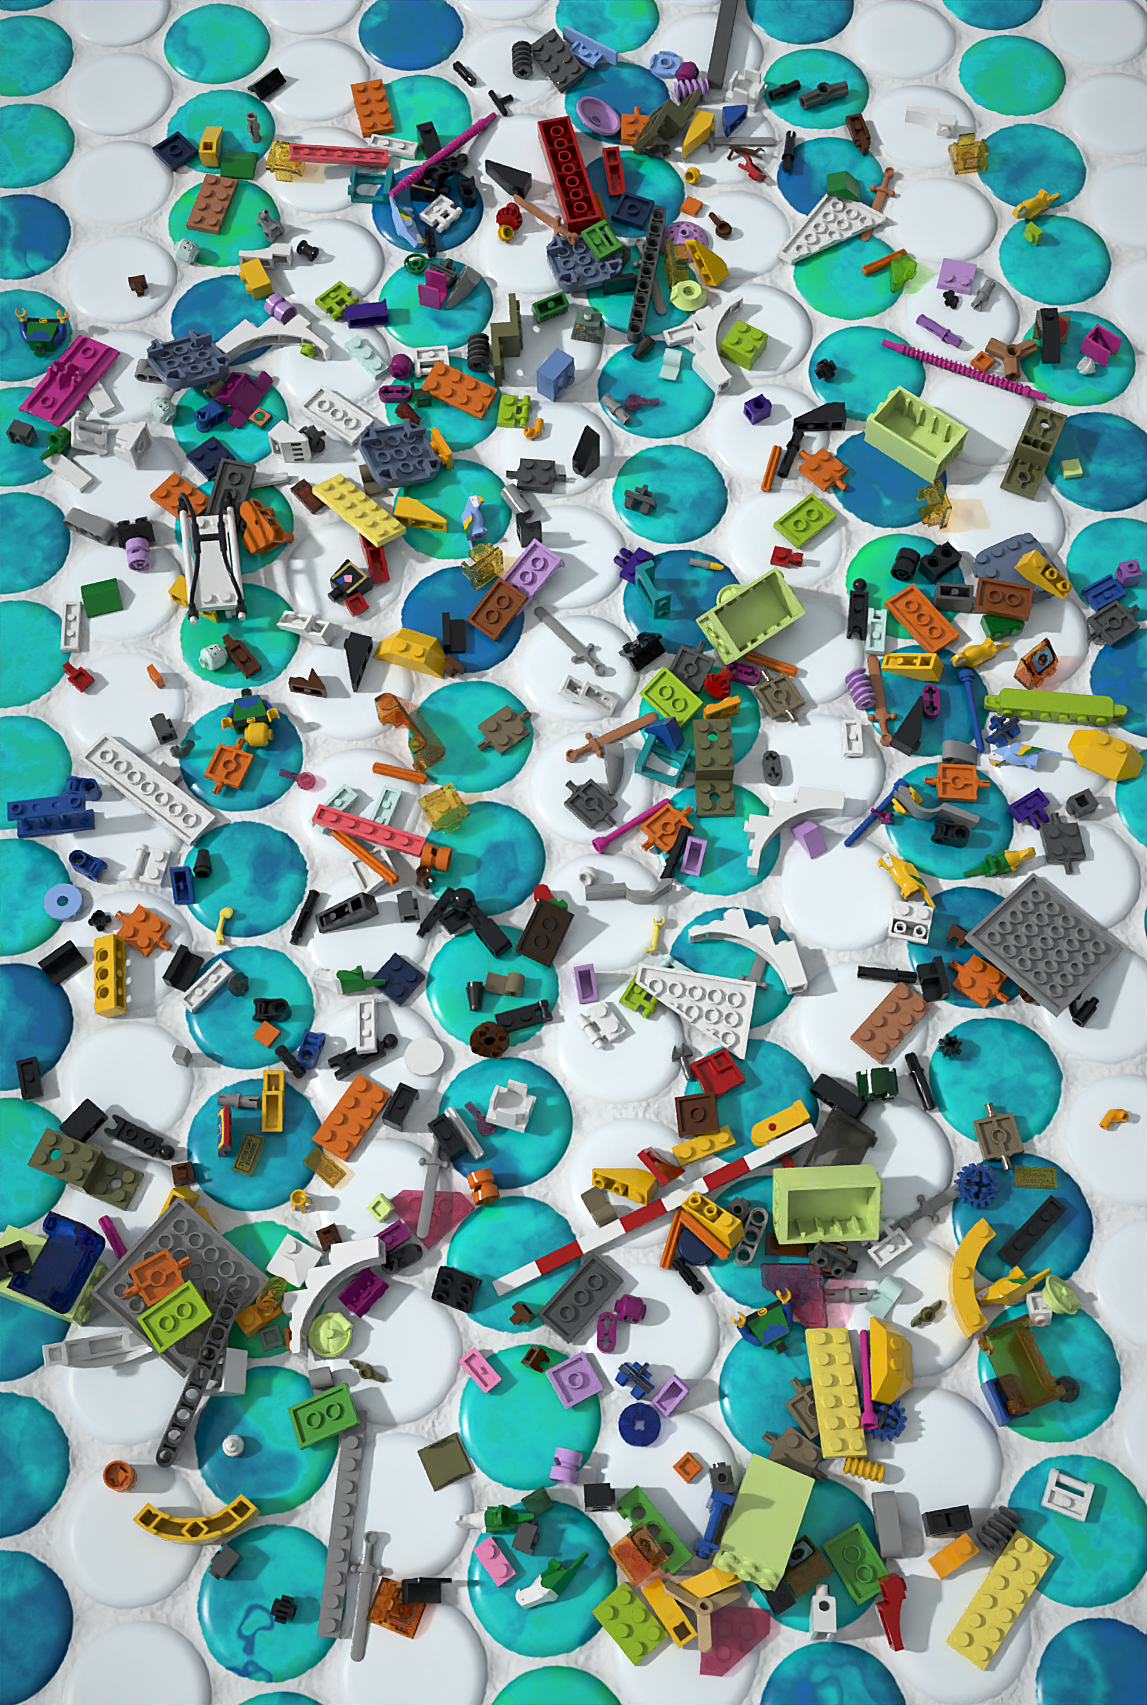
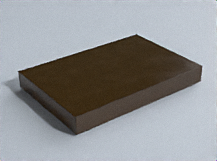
M539 898L515 951L551 968L575 914Z

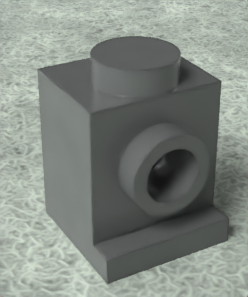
M16 419L13 420L6 431L10 443L17 442L20 445L31 446L37 438L32 425Z
M158 713L154 717L149 718L160 745L178 739L170 718L166 720L164 713Z
M1088 788L1068 798L1066 811L1070 816L1074 815L1075 819L1090 812H1094L1099 803Z
M403 891L401 894H397L401 923L420 920L417 898L413 899L412 891Z
M737 1196L724 1209L741 1220L742 1223L752 1211L749 1201L743 1197L739 1199ZM738 1207L741 1213H735L734 1208Z
M725 1462L712 1464L713 1468L708 1470L711 1490L714 1489L728 1495L734 1494L735 1487L731 1465L726 1466ZM718 1475H725L726 1481L720 1482Z
M533 1520L520 1523L512 1543V1548L533 1556L534 1550L531 1549V1546L536 1547L540 1536L537 1533L539 1523Z
M223 1542L221 1547L224 1549L222 1552L218 1551L211 1559V1569L209 1570V1573L217 1580L221 1577L227 1580L243 1559L240 1554Z

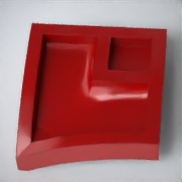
M725 1047L690 1065L703 1092L714 1091L716 1093V1100L745 1083L744 1076Z
M653 1147L643 1149L637 1154L639 1159L663 1187L673 1182L685 1172L683 1168L663 1158Z

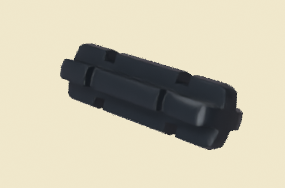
M460 61L453 63V69L458 72L469 86L476 85L477 79Z
M426 228L425 237L428 257L435 258L437 252L434 229Z
M284 1045L276 1048L275 1054L279 1058L281 1057V1061L290 1071L293 1070V1075L297 1079L302 1078L306 1074V1070L299 1066L300 1063L290 1052L288 1053V1049Z
M679 1257L673 1261V1267L676 1271L679 1270L680 1276L688 1286L692 1287V1291L696 1295L700 1294L705 1287L700 1281H697L698 1278L688 1265L685 1266L684 1260Z

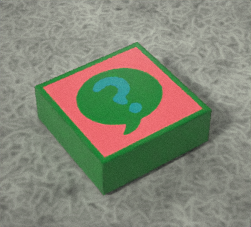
M258 407L248 417V422L263 430L273 417L270 413Z

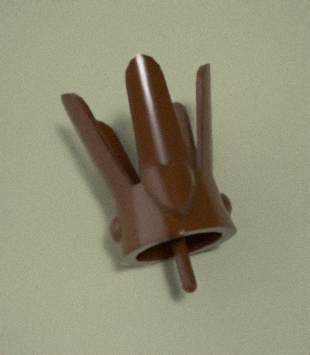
M420 865L416 869V886H419L422 880L425 889L428 890L430 888L429 878L433 882L436 881L431 873V868L428 865Z

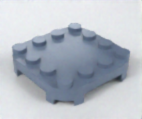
M601 231V233L608 241L610 246H613L612 242L609 240L605 232ZM557 235L552 237L553 241L546 246L547 261L557 285L565 294L603 286V280L621 277V258H619L617 253H614L598 261L581 235H578L579 241L573 245L568 242L567 238L560 240Z
M195 329L188 330L189 336L162 344L157 339L151 341V346L146 349L147 361L163 383L171 387L172 391L178 392L181 389L195 387L196 385L229 376V357L227 353L223 354L213 343L212 335L209 332H206V334L195 333Z
M403 419L401 424L373 429L372 425H369L361 433L358 443L359 450L372 477L381 489L399 488L429 482L437 478L441 458L440 456L436 457L425 435L426 428L423 424L419 426L416 423L410 422V419Z
M1031 533L1015 535L979 552L975 558L973 574L975 578L984 577L1033 586L1031 603L1033 604L1046 597L1050 599L1054 595L1026 580L1015 569V566L1024 554L1037 550L1056 569L1057 567L1040 542Z

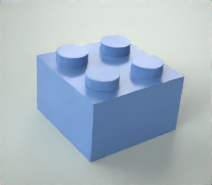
M557 348L536 371L537 392L553 402L558 397L560 398L565 389L571 386L575 380L574 358Z

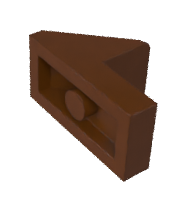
M311 668L308 680L303 677L289 678L290 692L327 698L326 688L313 668Z

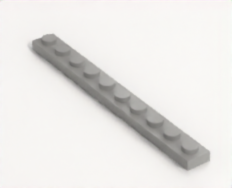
M356 1410L361 1424L344 1431L342 1434L317 1637L340 1639L368 1413L365 1410Z

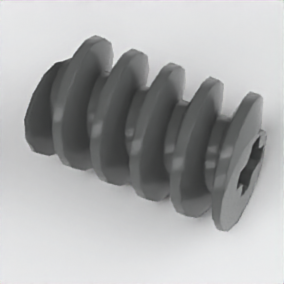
M523 40L514 43L512 46V70L517 78L527 79L533 74L532 48L530 43Z
M474 333L468 338L467 367L473 372H484L488 368L489 336L485 333Z
M1002 1505L998 1508L999 1512L993 1514L994 1519L987 1521L989 1526L984 1525L982 1527L983 1533L978 1532L976 1534L981 1545L995 1556L997 1554L994 1548L1003 1549L999 1542L1008 1543L1005 1535L1014 1536L1010 1529L1019 1530L1016 1522L1018 1521L1022 1524L1025 1522L1013 1509Z

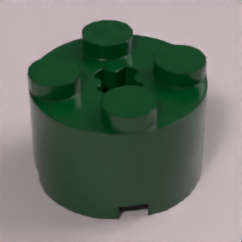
M889 1067L866 1069V1074L862 1075L861 1071L856 1072L858 1097L866 1103L874 1102L876 1098H882V1101L894 1100V1097L899 1094L896 1068H893L891 1071H889Z

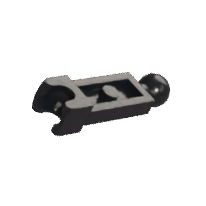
M461 153L457 157L450 156L435 165L431 164L425 169L424 179H434L436 181L434 185L438 186L448 177L463 170L464 166L469 163V158L466 154Z
M857 578L852 584L855 591L850 590L846 638L850 639L851 634L857 632L860 635V640L863 641L867 628L869 592H863L867 587L866 581L862 578Z
M390 1033L384 1036L383 1041L380 1042L377 1037V1052L358 1055L356 1047L328 1059L330 1068L340 1067L334 1073L336 1080H341L349 1076L350 1073L386 1056L384 1049H394L398 1045V1038Z
M116 1114L112 1118L118 1124L115 1129H104V1133L107 1136L153 1158L157 1152L163 1160H170L175 1155L173 1146L168 1144L162 1146L163 1138Z

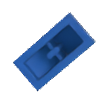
M747 105L723 107L722 123L726 137H729L747 118Z
M675 717L654 720L644 729V732L647 734L656 735L658 741L673 751L685 741Z
M170 867L174 903H194V875L190 867Z

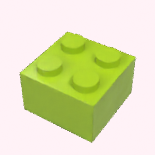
M738 320L721 342L720 356L750 371L767 347L768 334Z

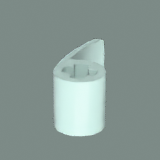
M666 348L659 378L676 380L683 359V351Z
M887 1275L865 1306V1309L883 1320L905 1287Z

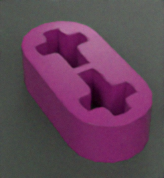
M385 385L379 389V398L383 403H407L412 398L411 388L407 385Z
M732 662L726 667L730 671H733V669L737 670L734 674V682L755 686L760 681V671L754 667L737 662ZM751 674H754L753 679H749Z
M929 684L923 688L921 696L924 697L923 716L926 719L933 720L938 717L940 712L939 689L935 685ZM928 691H931V694H933L932 699H929ZM930 705H932L934 713H930V710H928Z
M604 1312L598 1318L597 1348L603 1354L611 1353L615 1349L617 1321L615 1315L610 1312ZM605 1317H609V1320L613 1322V1324L609 1325V1331H605V1324L601 1323V1321H605ZM604 1335H609L608 1341L612 1343V1345L608 1346V1349H604V1346L600 1344V1342H604Z

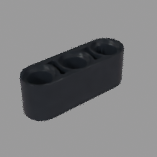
M824 1073L819 1075L809 1089L816 1098L852 1123L858 1124L869 1109L865 1101Z

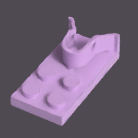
M535 538L502 577L503 580L529 598L516 617L521 614L555 570L565 566V563L559 556Z

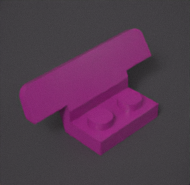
M262 371L254 381L247 373H231L214 397L218 402L230 403L234 408L226 422L235 428H240L273 383V379L269 374Z

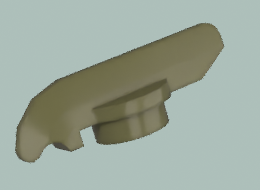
M939 1299L932 1305L924 1307L911 1320V1327L921 1325L922 1321H933L935 1312L942 1305L941 1300Z
M354 1359L349 1360L354 1369H359L361 1378H373L378 1382H386L387 1378L375 1371L372 1365L364 1364Z

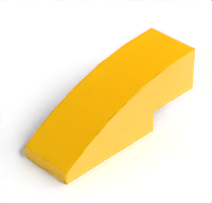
M263 1070L262 1132L283 1131L286 1070Z

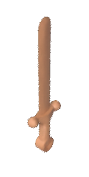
M892 167L885 169L881 186H870V191L877 192L871 208L878 212L881 210L886 195L890 197L895 196V191H890L887 188L890 179L894 177V169ZM874 228L861 233L860 239L868 241Z
M517 194L513 195V199L518 205L554 229L553 237L557 235L560 237V234H562L572 245L579 241L577 233H571L562 226L559 215L555 216L554 221Z
M870 655L867 658L871 686L874 688L872 692L876 694L874 700H877V703L875 704L876 715H868V720L871 722L876 720L880 723L882 735L880 743L883 746H889L892 736L888 732L887 721L889 719L895 720L897 714H887L878 658L875 655Z
M654 712L648 713L596 739H593L592 734L588 732L585 734V738L589 740V743L576 750L569 749L566 752V760L572 763L576 761L577 757L589 751H594L597 757H602L603 751L599 748L603 747L604 744H609L651 724L654 720L658 719V715Z

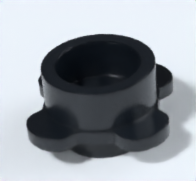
M97 910L88 920V924L97 928L98 932H102L105 930V926L111 923L112 918L109 915L106 916L102 910Z

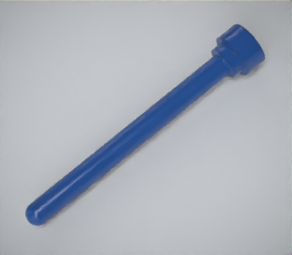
M964 669L958 672V677L965 688L977 751L983 753L985 748L971 685L974 679L973 671L971 669Z
M899 778L894 783L893 791L880 803L876 810L883 812L892 803V799L895 798L893 796L894 792L898 791L900 785L907 788L910 785L904 779ZM871 813L845 840L844 845L850 847L879 816Z

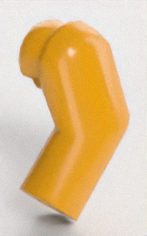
M537 418L533 428H525L523 431L525 437L533 439L541 435L544 420Z
M1123 1109L1108 1110L1099 1126L1104 1130H1108L1113 1122L1127 1121L1129 1113Z

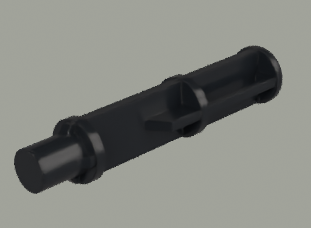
M446 888L440 899L420 924V929L416 933L418 937L423 938L426 933L430 932L451 902V895L455 891L453 888Z
M312 889L309 891L296 925L291 932L290 943L292 945H297L299 938L303 936V932L320 896L317 890Z

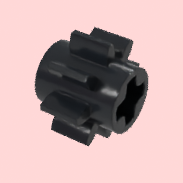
M823 359L816 364L817 369L814 371L819 380L823 378L824 381H827L835 376L834 371L837 368L833 360L828 362L827 359Z
M946 1034L945 1040L939 1039L938 1043L942 1046L938 1047L937 1052H942L943 1058L947 1056L953 1060L955 1053L960 1055L962 1052L958 1048L962 1045V1042H958L956 1039L957 1035L953 1037Z
M282 1595L281 1599L275 1598L271 1609V1615L275 1616V1622L286 1624L287 1620L293 1621L297 1610V1604L293 1603V1597Z

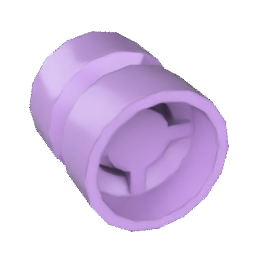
M279 293L272 294L264 306L267 313L274 316L277 321L280 320L284 325L293 319L297 313L296 307Z
M140 537L129 539L125 544L129 569L139 572L148 570L152 565L148 540Z
M556 1448L554 1455L556 1465L552 1466L549 1479L558 1483L576 1486L579 1475L576 1469L581 1466L583 1454L569 1449Z

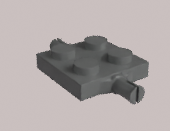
M520 458V465L517 471L506 470V478H516L517 488L521 491L552 493L555 481L566 482V474H556L554 460Z
M1115 600L1088 617L1087 622L1094 629V632L1087 635L1088 640L1092 642L1100 637L1111 648L1131 635L1140 627L1133 617V614L1140 611L1139 606L1135 604L1127 609Z
M700 640L696 649H689L681 645L669 669L685 686L697 694L700 693L705 677L709 675L715 663L714 659L707 657L703 653L707 644L703 640Z
M590 778L579 787L571 780L566 783L565 786L573 793L564 802V806L590 830L603 820L611 828L616 824L617 821L609 814L618 806V802Z
M1054 812L1051 814L1053 824L1043 825L1039 828L1047 863L1064 864L1066 874L1074 873L1072 862L1085 860L1086 858L1077 822L1061 823L1059 813Z

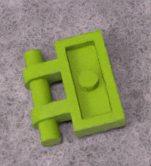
M339 281L317 297L315 304L326 314L331 310L334 311L330 317L332 320L343 316V312L346 311L345 304L347 306L356 305L360 300L357 296L351 299V289ZM345 302L341 307L338 306L340 303Z
M501 394L497 427L515 428V423H520L521 428H526L530 418L528 412L531 409V397L525 395L523 400L519 401L518 395ZM517 410H522V413L517 414Z
M636 973L620 998L619 1003L634 1012H637L639 1007L644 1008L645 1010L641 1016L648 1019L657 1009L656 1005L659 1000L654 996L649 1002L644 1000L648 992L636 984Z

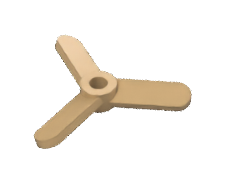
M666 1582L663 1587L666 1594L694 1610V1614L697 1617L699 1649L704 1653L709 1652L712 1649L711 1613L741 1597L740 1588L732 1586L707 1599L697 1598L672 1582Z

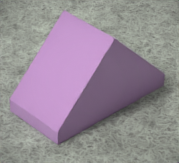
M805 819L790 828L810 859L827 851L818 825Z
M688 836L680 872L695 876L700 875L706 853L707 840Z
M593 963L573 967V977L579 1004L599 1000Z
M674 1374L651 1403L667 1417L690 1393V1388Z

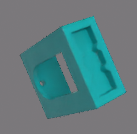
M354 165L353 172H350L351 185H348V195L351 197V202L391 205L389 191L394 187V169L387 167L386 175L358 173L357 165ZM361 184L384 185L383 196L361 195L357 193L356 189Z
M653 560L636 566L635 587L653 619L662 618L670 613L671 592L661 596L658 595L653 586L655 564Z
M649 733L635 763L634 772L677 788L678 783H682L684 780L685 768H689L693 759L690 756L691 749L688 748L687 753L678 749L673 751L666 745L657 742L656 735ZM654 752L677 761L681 765L677 774L671 776L646 767L651 753Z

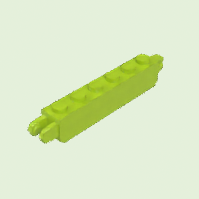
M1004 688L1000 691L999 695H987L984 698V709L997 711V716H1004L1005 718L1017 716L1024 720L1040 719L1041 721L1052 720L1061 723L1076 722L1082 725L1096 724L1098 726L1109 725L1110 722L1123 721L1128 711L1125 705L1113 704V699L1109 696Z

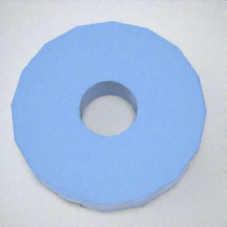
M660 51L659 54L655 53L650 59L651 73L661 79L675 77L681 65V59L678 58L676 53L671 51Z
M67 883L57 884L45 894L43 900L44 909L51 918L57 921H68L79 914L80 909L83 907V897L75 886ZM68 899L67 905L59 906L60 900Z

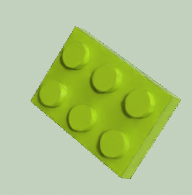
M810 493L778 519L773 527L797 549H800L837 518V514L813 493Z
M665 666L639 693L665 718L675 717L680 730L705 704Z
M188 1280L140 1315L137 1320L158 1353L162 1354L212 1318L214 1314L192 1280Z
M623 1582L591 1611L634 1666L668 1636L667 1632L626 1582Z

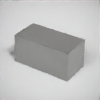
M162 762L155 769L175 786L182 781L181 775L165 762Z
M176 1045L172 1058L176 1064L188 1067L192 1055L188 1048Z

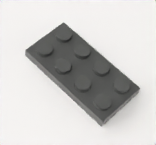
M554 28L531 44L532 55L560 93L587 75L582 65Z
M221 458L205 516L218 515L222 493L225 489H229L232 493L233 501H235L236 532L239 531L242 520L240 507L243 502L248 500L257 468L255 464ZM225 507L223 509V515L227 514Z
M592 1252L539 1311L537 1317L569 1344L624 1280Z

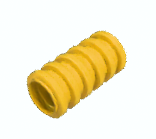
M858 1457L846 1458L843 1471L844 1474L851 1473V1476L857 1475L858 1478L862 1476L865 1480L869 1478L872 1482L877 1480V1483L880 1484L884 1478L885 1465H878L877 1462L873 1464L871 1460L866 1462L863 1458L859 1460Z

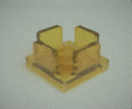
M975 133L960 134L957 143L953 142L948 146L955 175L987 171L989 150L985 139L974 142Z
M273 140L265 165L266 170L271 173L274 172L277 181L291 183L292 174L302 177L305 162L290 161V142Z
M672 239L665 240L664 266L669 289H672L676 283L690 280V268H686L685 265L677 266L676 263L689 260L687 246L685 244L673 245Z
M935 479L932 485L918 489L916 499L917 501L925 499L927 503L926 507L918 509L922 523L924 525L927 524L928 527L938 525L939 529L947 527L952 506L941 479Z
M480 543L468 552V555L475 562L471 567L465 561L461 563L462 573L471 581V586L476 591L504 571L503 552L499 547L494 548L490 543L486 544V546Z
M451 782L418 799V804L423 810L425 820L431 830H435L436 833L444 830L445 834L454 831L462 826V819L470 815Z

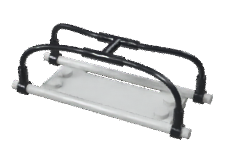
M229 489L223 491L219 513L213 516L196 517L187 495L181 492L178 497L177 512L180 515L189 608L187 615L191 625L198 623L199 612L235 609V607L239 620L244 621L246 619L247 607L244 604L234 515L235 501H233V496ZM224 507H225V510L227 511V514H225V515H223V509H224ZM188 509H189V512H190L191 517H187ZM227 534H229V536H230V545H231L233 572H232V569H231L230 553H229V544H228V535H227ZM189 537H191V542H192V552H193V562H194V576H193V570H192V560H191V550H190V540H189Z

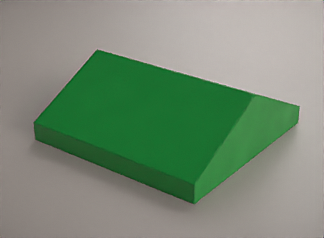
M225 150L221 160L220 176L231 179L253 180L258 152Z
M847 171L827 174V195L859 202V181Z
M116 578L81 586L82 599L88 618L124 610Z

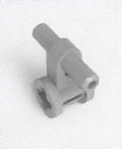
M264 209L258 214L256 224L262 225L264 228L262 232L268 241L273 242L276 236L282 235L285 232L283 225L278 220L273 221L270 218L269 210Z

